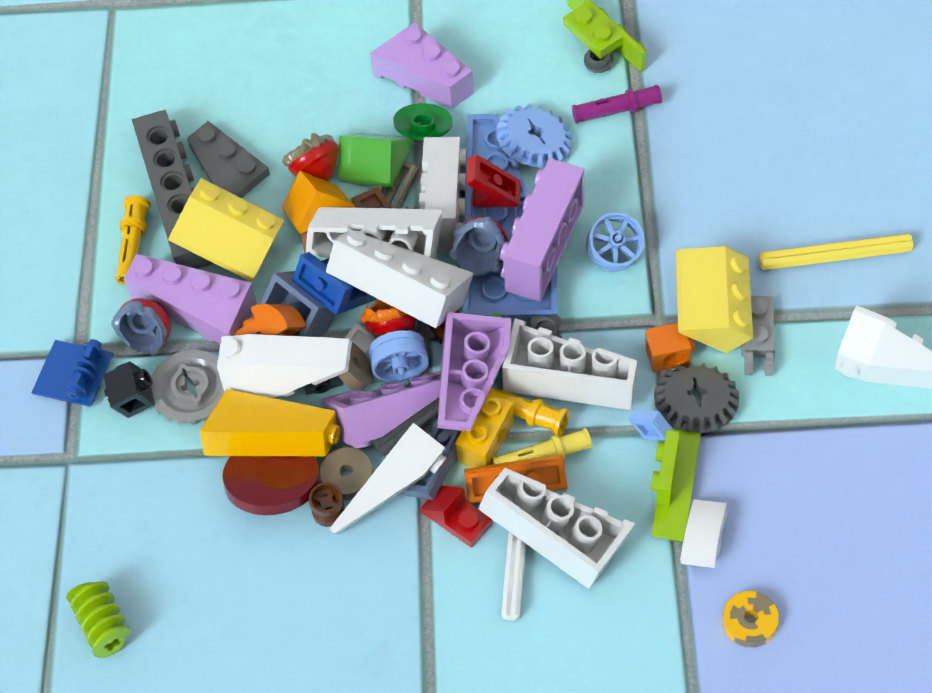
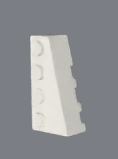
M349 229L335 239L326 269L328 274L434 328H437L446 320L447 312H456L464 305L474 274Z
M515 318L510 336V348L502 367L503 391L631 410L636 388L637 360L599 347L593 350L583 346L580 340L571 337L569 340L553 336L551 330L542 327L536 330L525 326V321Z

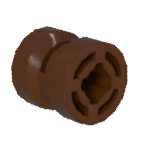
M328 482L320 483L311 490L309 503L315 522L324 527H331L345 510L342 492L339 487Z

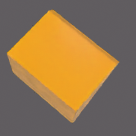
M300 170L285 199L282 211L299 234L308 231V226L319 207L355 208V205L336 184Z

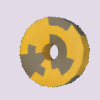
M744 591L735 594L727 601L723 610L722 625L726 635L734 643L743 647L756 648L768 643L777 631L779 612L775 603L768 596L757 591ZM750 615L755 617L757 621L749 623L745 620V617Z

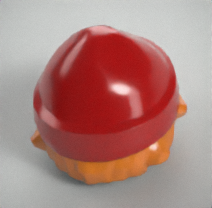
M381 300L373 303L370 308L366 305L365 311L361 315V322L365 324L366 330L375 338L399 330L413 331L417 318Z

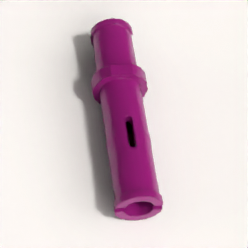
M659 85L636 91L628 89L625 90L624 94L572 105V114L575 123L578 124L579 122L620 112L630 111V113L637 112V108L661 104L662 94Z

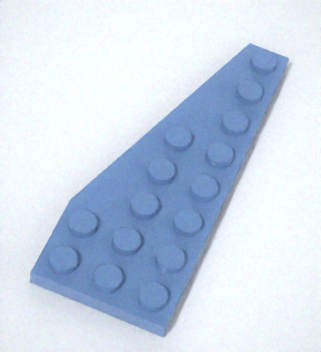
M469 114L467 115L466 182L468 158L477 154L520 179L521 183L520 205L517 207H474L472 205L473 188L466 184L465 222L474 217H490L501 224L505 230L507 242H510L513 236L512 227L517 217H522L524 201L529 191L524 179L520 175L516 160L506 154L498 143L496 128L499 122L498 115ZM502 260L499 271H491L485 275L472 277L462 311L463 314L483 316L500 313L502 318H512L511 321H514L515 318L522 321H531L534 316L548 318L551 315L558 316L557 267L541 302L505 291V280L501 277Z

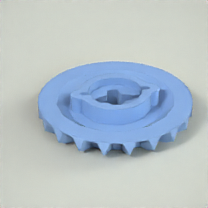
M529 104L525 108L518 105L514 110L508 109L506 114L501 116L496 128L497 140L504 152L519 163L531 167L544 168L549 158L561 162L564 161L573 145V134L569 132V125L562 123V117H554L552 110L549 112L543 111L541 106L533 109Z

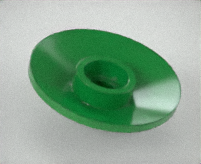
M428 103L405 106L399 109L393 117V125L397 132L405 137L417 140H424V137H441L450 131L453 123L452 116L446 109Z

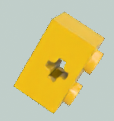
M488 393L471 431H462L455 443L458 463L471 468L493 464L492 457L497 456L514 423V406L512 401Z

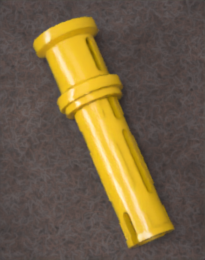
M138 195L127 196L123 201L125 214L119 226L123 236L115 276L117 283L126 285L124 277L135 255L139 254L141 236L147 231L145 218L151 204L148 199Z
M491 387L489 391L491 394L512 401L514 416L525 419L530 427L540 426L553 431L554 435L560 437L568 425L570 410L567 408L560 410L546 405L542 399L531 401Z

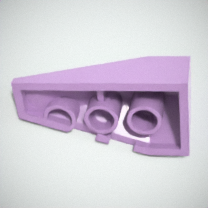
M447 312L443 338L437 428L471 431L509 351L512 318Z
M441 371L412 377L408 380V385L402 382L383 383L379 391L362 392V390L346 391L322 398V405L324 409L336 411V422L340 426V441L353 446V448L367 447L372 444L371 440L383 437L439 398Z

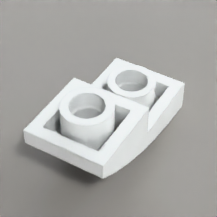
M693 500L682 546L681 564L715 568L721 548V533L727 516V503Z

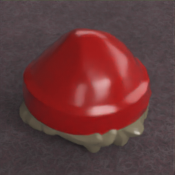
M312 133L310 140L303 139L300 146L284 155L282 162L294 176H297L301 170L317 178L329 181L334 175L339 147L331 135L319 136L316 133Z

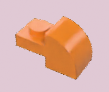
M258 304L250 307L254 317L245 320L242 323L243 327L234 332L233 336L245 334L293 336L307 326L301 314L290 305Z

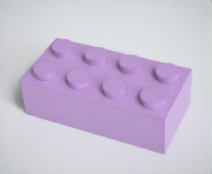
M550 158L545 168L538 170L534 183L535 189L533 193L527 194L523 205L524 212L522 217L515 219L512 227L513 236L510 242L503 244L500 253V260H503L501 277L505 280V291L541 302L584 207V168Z

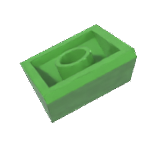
M369 133L340 135L338 179L340 182L392 187L414 144V140L408 137Z

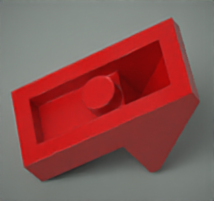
M477 154L468 158L466 184L473 188L472 205L474 207H517L520 205V179Z
M441 485L434 500L428 499L420 508L422 514L471 548L475 546L493 524L490 517L466 500L465 489L462 487Z

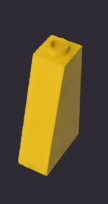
M226 389L202 426L200 434L203 454L207 456H326L331 446L337 444L339 440L340 426L337 425L336 411Z

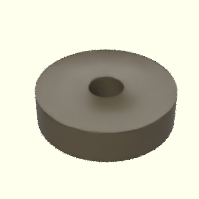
M352 342L349 369L338 376L349 388L361 391L373 382L374 375L369 359Z
M351 447L332 451L325 457L320 467L322 483L328 482L339 487L343 500H352L373 474L372 463L369 457L361 450ZM345 471L352 472L349 476H342V473Z

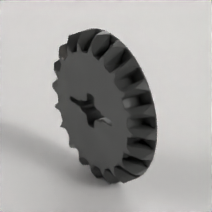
M690 362L687 367H682L678 364L675 370H667L664 377H659L654 391V403L657 411L673 427L687 432L703 433L717 430L734 418L739 407V391L736 389L735 381H730L727 373H720L717 366L710 369L706 367L705 363L701 366H694ZM694 387L701 396L699 407L697 399L692 395Z

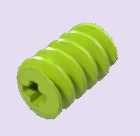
M105 581L80 584L71 589L66 596L67 601L71 603L70 607L73 613L76 614L77 622L81 625L84 636L87 637V643L92 648L93 655L97 658H106L115 654L123 647L124 641L132 632L129 626L124 625L126 619L124 615L119 614L121 609L118 604L114 603L115 597L113 593L108 592L110 587Z

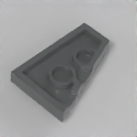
M209 121L187 137L190 149L207 174L210 182L240 198H243L270 175L269 168Z

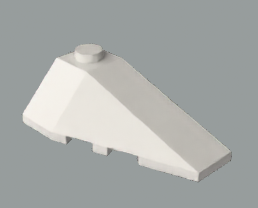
M258 334L221 337L217 369L224 392L226 389L270 398L293 395L296 389L310 383L317 385L347 372L349 369L352 340L349 338Z

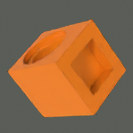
M678 323L645 329V349L652 373L676 368L678 364L682 367L689 365L691 352H695L694 339L678 333Z

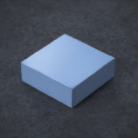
M632 410L628 418L643 439L665 440L666 430H673L659 411Z

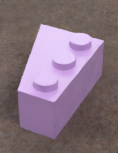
M415 22L370 53L373 75L380 79L386 77L395 81L397 86L403 89L406 87L419 91L420 96L450 109H453L474 94L472 70Z

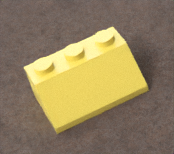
M200 178L168 240L253 282L284 220Z
M726 246L689 248L676 251L678 333L726 354L753 338L749 257Z

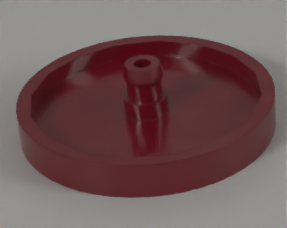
M231 456L224 466L222 475L225 494L230 502L237 508L256 515H278L301 507L309 501L311 490L320 482L319 465L315 456Z

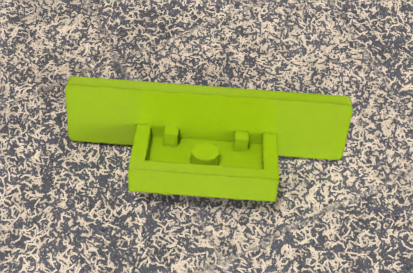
M567 0L568 6L573 11L563 17V25L601 59L616 49L640 72L646 69L647 52L643 44L630 37L622 25H617L608 17L603 8H598L591 0Z
M670 425L673 430H666L665 442L658 441L655 461L661 462L660 471H653L651 491H657L652 537L683 542L689 518L701 433L683 431Z

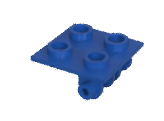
M90 339L89 343H85L84 346L55 340L31 393L91 407L114 353L102 350L101 342L95 339Z

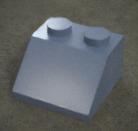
M295 271L274 273L259 304H287L292 306L301 314L307 326L293 336L322 337L328 331L336 315L292 281Z

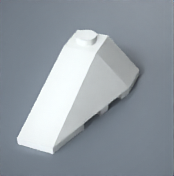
M856 305L839 348L834 369L840 371L846 377L857 378L865 382L932 389V351L922 344L924 339L916 334H913L910 338L895 329L897 323L893 320Z
M413 423L329 530L334 534L341 533L424 478L430 471L435 474L447 459L443 456L446 448Z

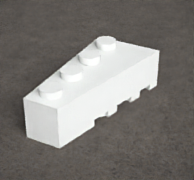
M424 137L423 173H421L419 205L420 209H443L437 254H449L453 248L455 238L453 233L464 224L460 223V216H465V198H460L461 191L466 190V173H461V167H466V149H461L460 137Z
M319 207L308 226L306 253L310 252L313 255L330 258L335 239L349 229L437 259L443 209Z
M507 468L503 469L486 490L478 508L588 589H590L625 542L635 523L626 519L620 521L607 515V511L596 506L592 509L575 502L576 498L566 493L559 495L546 489L545 484Z

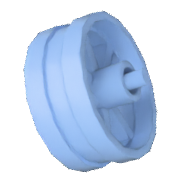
M620 212L607 213L598 218L588 232L586 240L587 253L592 262L601 269L611 272L623 271L632 266L642 253L645 243L644 232L638 221L630 215ZM609 221L622 223L619 231H614ZM603 223L609 237L594 232ZM626 226L631 228L635 236L625 237L623 232ZM593 239L605 242V246L596 251ZM637 242L636 253L631 252L623 244ZM620 250L630 260L618 263V251ZM607 251L612 253V262L606 261L601 255Z
M399 330L386 333L376 338L368 348L373 375L378 380L385 382L409 380L412 377L419 376L429 365L424 338L419 333L413 331Z

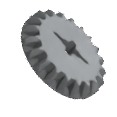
M186 350L168 357L156 368L151 377L153 381L151 389L155 402L153 406L159 415L162 414L168 421H177L180 425L183 422H190L194 425L198 420L203 419L206 421L224 394L217 369V355L204 350ZM185 376L188 377L190 383L196 386L195 393L197 398L187 390Z

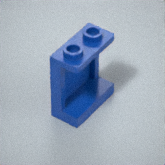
M310 252L300 255L292 281L335 315L377 300L372 295L328 274L326 269L329 258L320 261Z

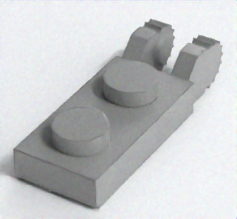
M751 296L753 338L741 345V354L744 357L745 375H752L754 371L753 357H764L763 371L765 376H773V357L775 353L773 296Z

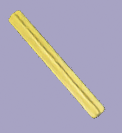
M907 233L765 251L759 253L758 262L761 270L911 252L914 243L912 235Z

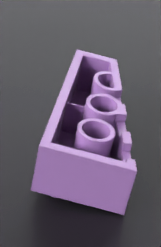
M140 254L135 255L124 277L131 299L143 298L158 303L164 308L169 317L176 320L177 324L186 329L190 327L201 333L203 338L211 342L216 341L219 344L221 343V337L233 336L234 332L243 327L242 323L252 315L250 307L257 304L250 282Z

